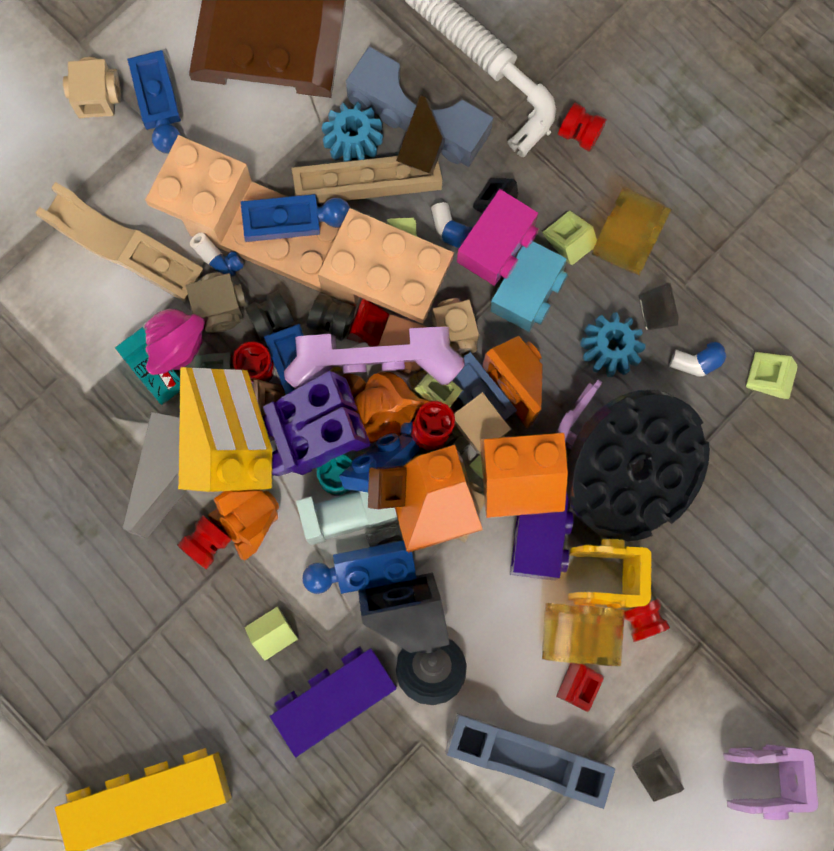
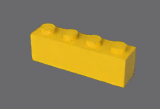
M206 748L183 755V764L169 768L168 761H164L144 768L146 775L144 777L131 781L128 773L105 781L106 789L91 793L89 786L65 794L67 802L54 807L65 850L85 851L227 803L232 797L219 752L208 755Z

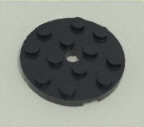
M659 390L633 391L613 399L599 409L583 425L572 446L567 462L568 477L566 491L570 505L577 517L602 537L625 540L627 542L653 536L651 531L667 521L673 524L679 519L699 493L709 464L710 447L709 442L704 438L701 426L703 421L699 414L683 400ZM644 459L645 462L641 471L633 474V468L630 467L631 463L635 465L639 460Z

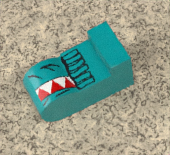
M142 327L117 345L115 349L156 400L163 405L180 392V378L174 370L157 375H152L146 370L149 356L146 352V333Z

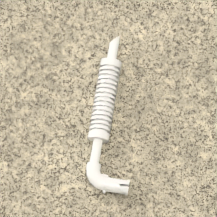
M405 0L408 5L420 13L438 31H441L448 40H451L469 58H472L495 81H499L505 76L528 96L527 101L534 107V110L528 115L529 121L507 141L514 152L517 148L519 149L517 155L524 158L528 151L545 134L550 135L551 131L549 129L556 116L554 98L541 83L535 84L514 65L517 55L512 50L507 48L504 43L501 44L499 39H496L489 30H486L483 25L475 21V18L470 16L468 12H465L454 0Z

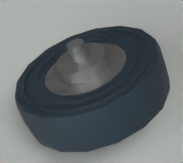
M449 639L450 645L441 646L439 650L432 653H420L418 651L410 653L402 648L397 658L396 676L400 688L409 698L420 704L437 705L448 702L459 693L466 679L467 663L463 651L453 640Z

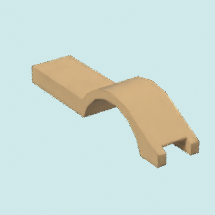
M57 182L53 184L52 191L57 193V196L47 211L41 207L37 209L35 213L38 217L92 253L125 267L183 302L186 301L188 298L186 284L199 280L203 273L201 266L137 229L132 230L111 221L89 207L74 192Z

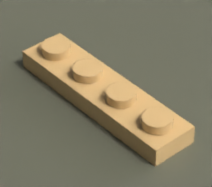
M398 156L292 168L295 196L315 194L317 204L325 203L331 198H341L348 201L442 190V176L438 161L431 175L397 162Z

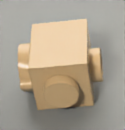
M85 57L79 61H68V76L63 77V89L78 118L114 116V104L121 102V88L117 69H109L105 59Z
M452 298L440 302L437 308H433V327H449L450 347L462 357L469 352L475 353L478 350L479 332L470 300L460 302L458 298Z

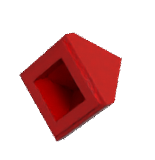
M362 298L346 339L358 343L365 342L370 347H377L389 314L371 301Z
M572 661L556 697L589 712L604 680V676L586 665Z

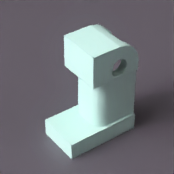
M359 491L315 503L312 497L296 501L305 538L310 545L326 542V539L366 528L381 527L397 520L395 508L379 510L368 508L367 492Z

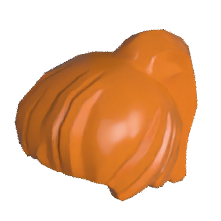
M378 372L369 378L365 390L354 398L358 409L354 412L360 414L370 443H374L386 434L395 433L399 436L402 424L410 423L414 413L430 401L417 397L404 380L392 372Z

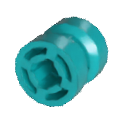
M343 454L317 467V478L322 489L328 494L342 496L351 491L343 488L339 477L342 472L352 465V460Z

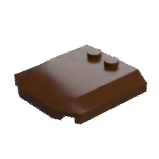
M202 0L189 70L191 81L226 85L227 79L290 86L295 87L296 94L332 98L347 0Z

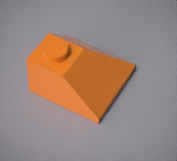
M517 336L490 349L485 354L482 367L517 409L515 415L528 429L533 425L541 411L543 364L540 362L542 357L537 348L531 342L525 343L520 336Z
M455 445L417 456L403 466L407 467L405 506L396 507L395 510L408 553L483 530L464 462Z

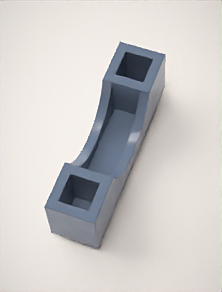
M368 47L346 79L347 97L350 102L355 105L358 101L361 104V110L364 111L372 108L374 113L379 115L385 124L392 128L400 127L405 131L409 127L416 105L401 90L399 84L400 64L375 49ZM464 100L445 109L432 110L445 138L441 150L442 155L452 163H462L469 167L491 134L493 117Z
M459 713L456 715L445 750L447 756L485 769L521 778L602 809L605 807L616 768L608 764Z

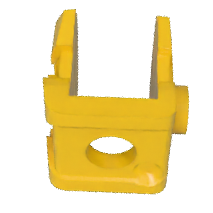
M602 539L601 545H582L569 549V556L623 559L622 594L601 592L569 593L568 600H573L574 605H607L610 609L645 606L650 602L651 551L648 548L625 547V540Z

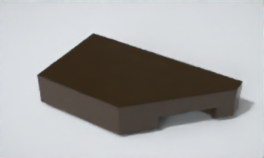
M420 95L396 161L432 175L445 138L430 107L429 100L425 96Z

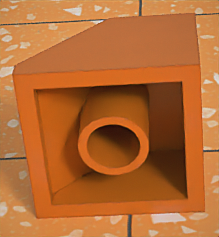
M565 433L480 439L486 518L565 511L568 477Z

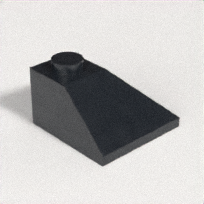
M433 572L417 575V579L358 591L362 623L410 653L417 651L420 653H432L439 650L441 646L450 645L442 600Z

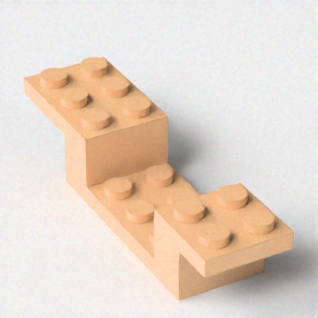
M178 135L145 199L148 206L181 219L189 235L192 237L202 232L217 248L229 253L232 251L237 252L241 258L342 302L356 306L361 297L419 323H424L454 258V252L349 208L339 228H333L325 222H319L320 235L245 242L240 201L287 196L252 182L246 163Z

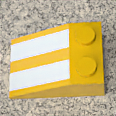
M180 367L178 489L205 492L272 489V446L247 370Z

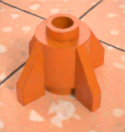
M260 489L224 491L214 498L217 509L208 514L210 521L220 527L222 526L227 536L235 542L234 546L239 557L244 561L257 552L269 528L278 519V502L267 490L264 492Z

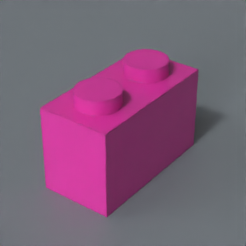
M499 189L458 249L457 263L494 286L501 276L507 279L519 260L514 256L521 246L528 248L539 231L535 227L538 212Z

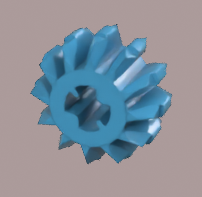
M357 101L353 109H348V106L342 102L340 105L341 113L330 110L328 113L329 122H323L322 133L325 134L322 140L324 147L331 149V157L336 160L343 156L344 162L352 161V158L365 160V154L375 158L377 155L376 146H380L383 143V135L380 133L382 122L380 119H374L375 115L372 108L362 112L361 104ZM350 132H355V136H350Z
M616 312L611 315L609 321L603 315H600L596 319V325H587L584 331L588 337L582 338L580 346L588 349L583 356L584 361H596L592 369L594 372L597 373L604 366L606 367L607 377H613L616 368L622 375H626L630 371V365L637 366L640 363L641 358L637 353L643 352L646 345L637 340L643 334L642 329H630L633 323L632 318H627L624 323H620L619 314ZM611 339L618 343L614 351L607 347Z

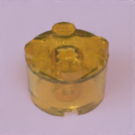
M624 186L615 202L616 207L613 208L603 226L592 255L640 276L672 209L666 207L663 203Z
M546 603L542 659L577 664L621 666L624 610Z

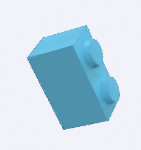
M533 241L528 248L522 246L516 257L519 259L510 276L507 279L504 278L491 301L492 313L528 332L531 331L535 322L540 325L542 324L551 307L550 304L546 303L552 291L560 292L568 277V273L564 272L567 258Z

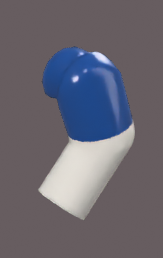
M442 202L433 205L431 211L438 238L449 245L460 248L473 228L453 221L448 203Z
M202 232L193 236L190 241V246L207 264L218 272L223 273V275L230 273L231 277L235 276L236 271L241 270L244 266L243 260L237 252L232 251L227 256H224Z
M711 342L707 344L706 349L696 355L675 349L669 367L695 376H705L721 367L725 362V348L719 342Z

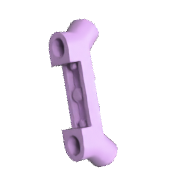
M449 327L410 328V344L347 349H337L336 336L332 334L295 337L297 357L284 370V378L295 389H298L330 371L333 367L343 366V373L367 372L366 365L382 364V371L404 370L405 362H416L438 383L448 385L465 367V359L450 347Z

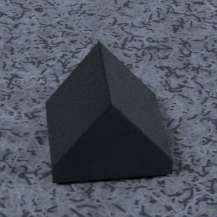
M490 178L472 207L483 214L499 189L517 199V182L509 178Z

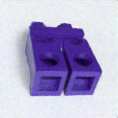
M328 371L290 392L277 402L272 401L263 406L266 415L262 416L269 440L270 442L275 440L277 450L272 452V475L282 476L291 472L304 475L313 471L312 469L320 467L331 459L351 450L360 451L371 446L360 414L354 412L358 409L347 379L332 371Z

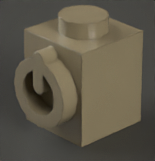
M220 272L210 273L203 276L201 281L186 284L192 313L204 319L203 329L207 333L224 332L241 323L240 319H243L241 307L247 305L242 285H234L230 273L224 275Z

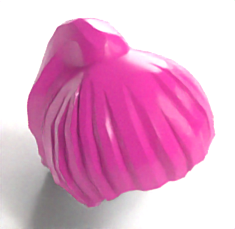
M177 309L162 310L149 319L144 325L145 329L147 328L145 331L146 352L149 356L146 370L152 375L164 374L170 370H180V367L190 364L198 354L203 341L201 333L205 324L204 319L196 314L187 315Z

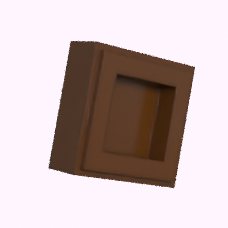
M386 466L369 468L368 508L379 510L405 506L407 467Z

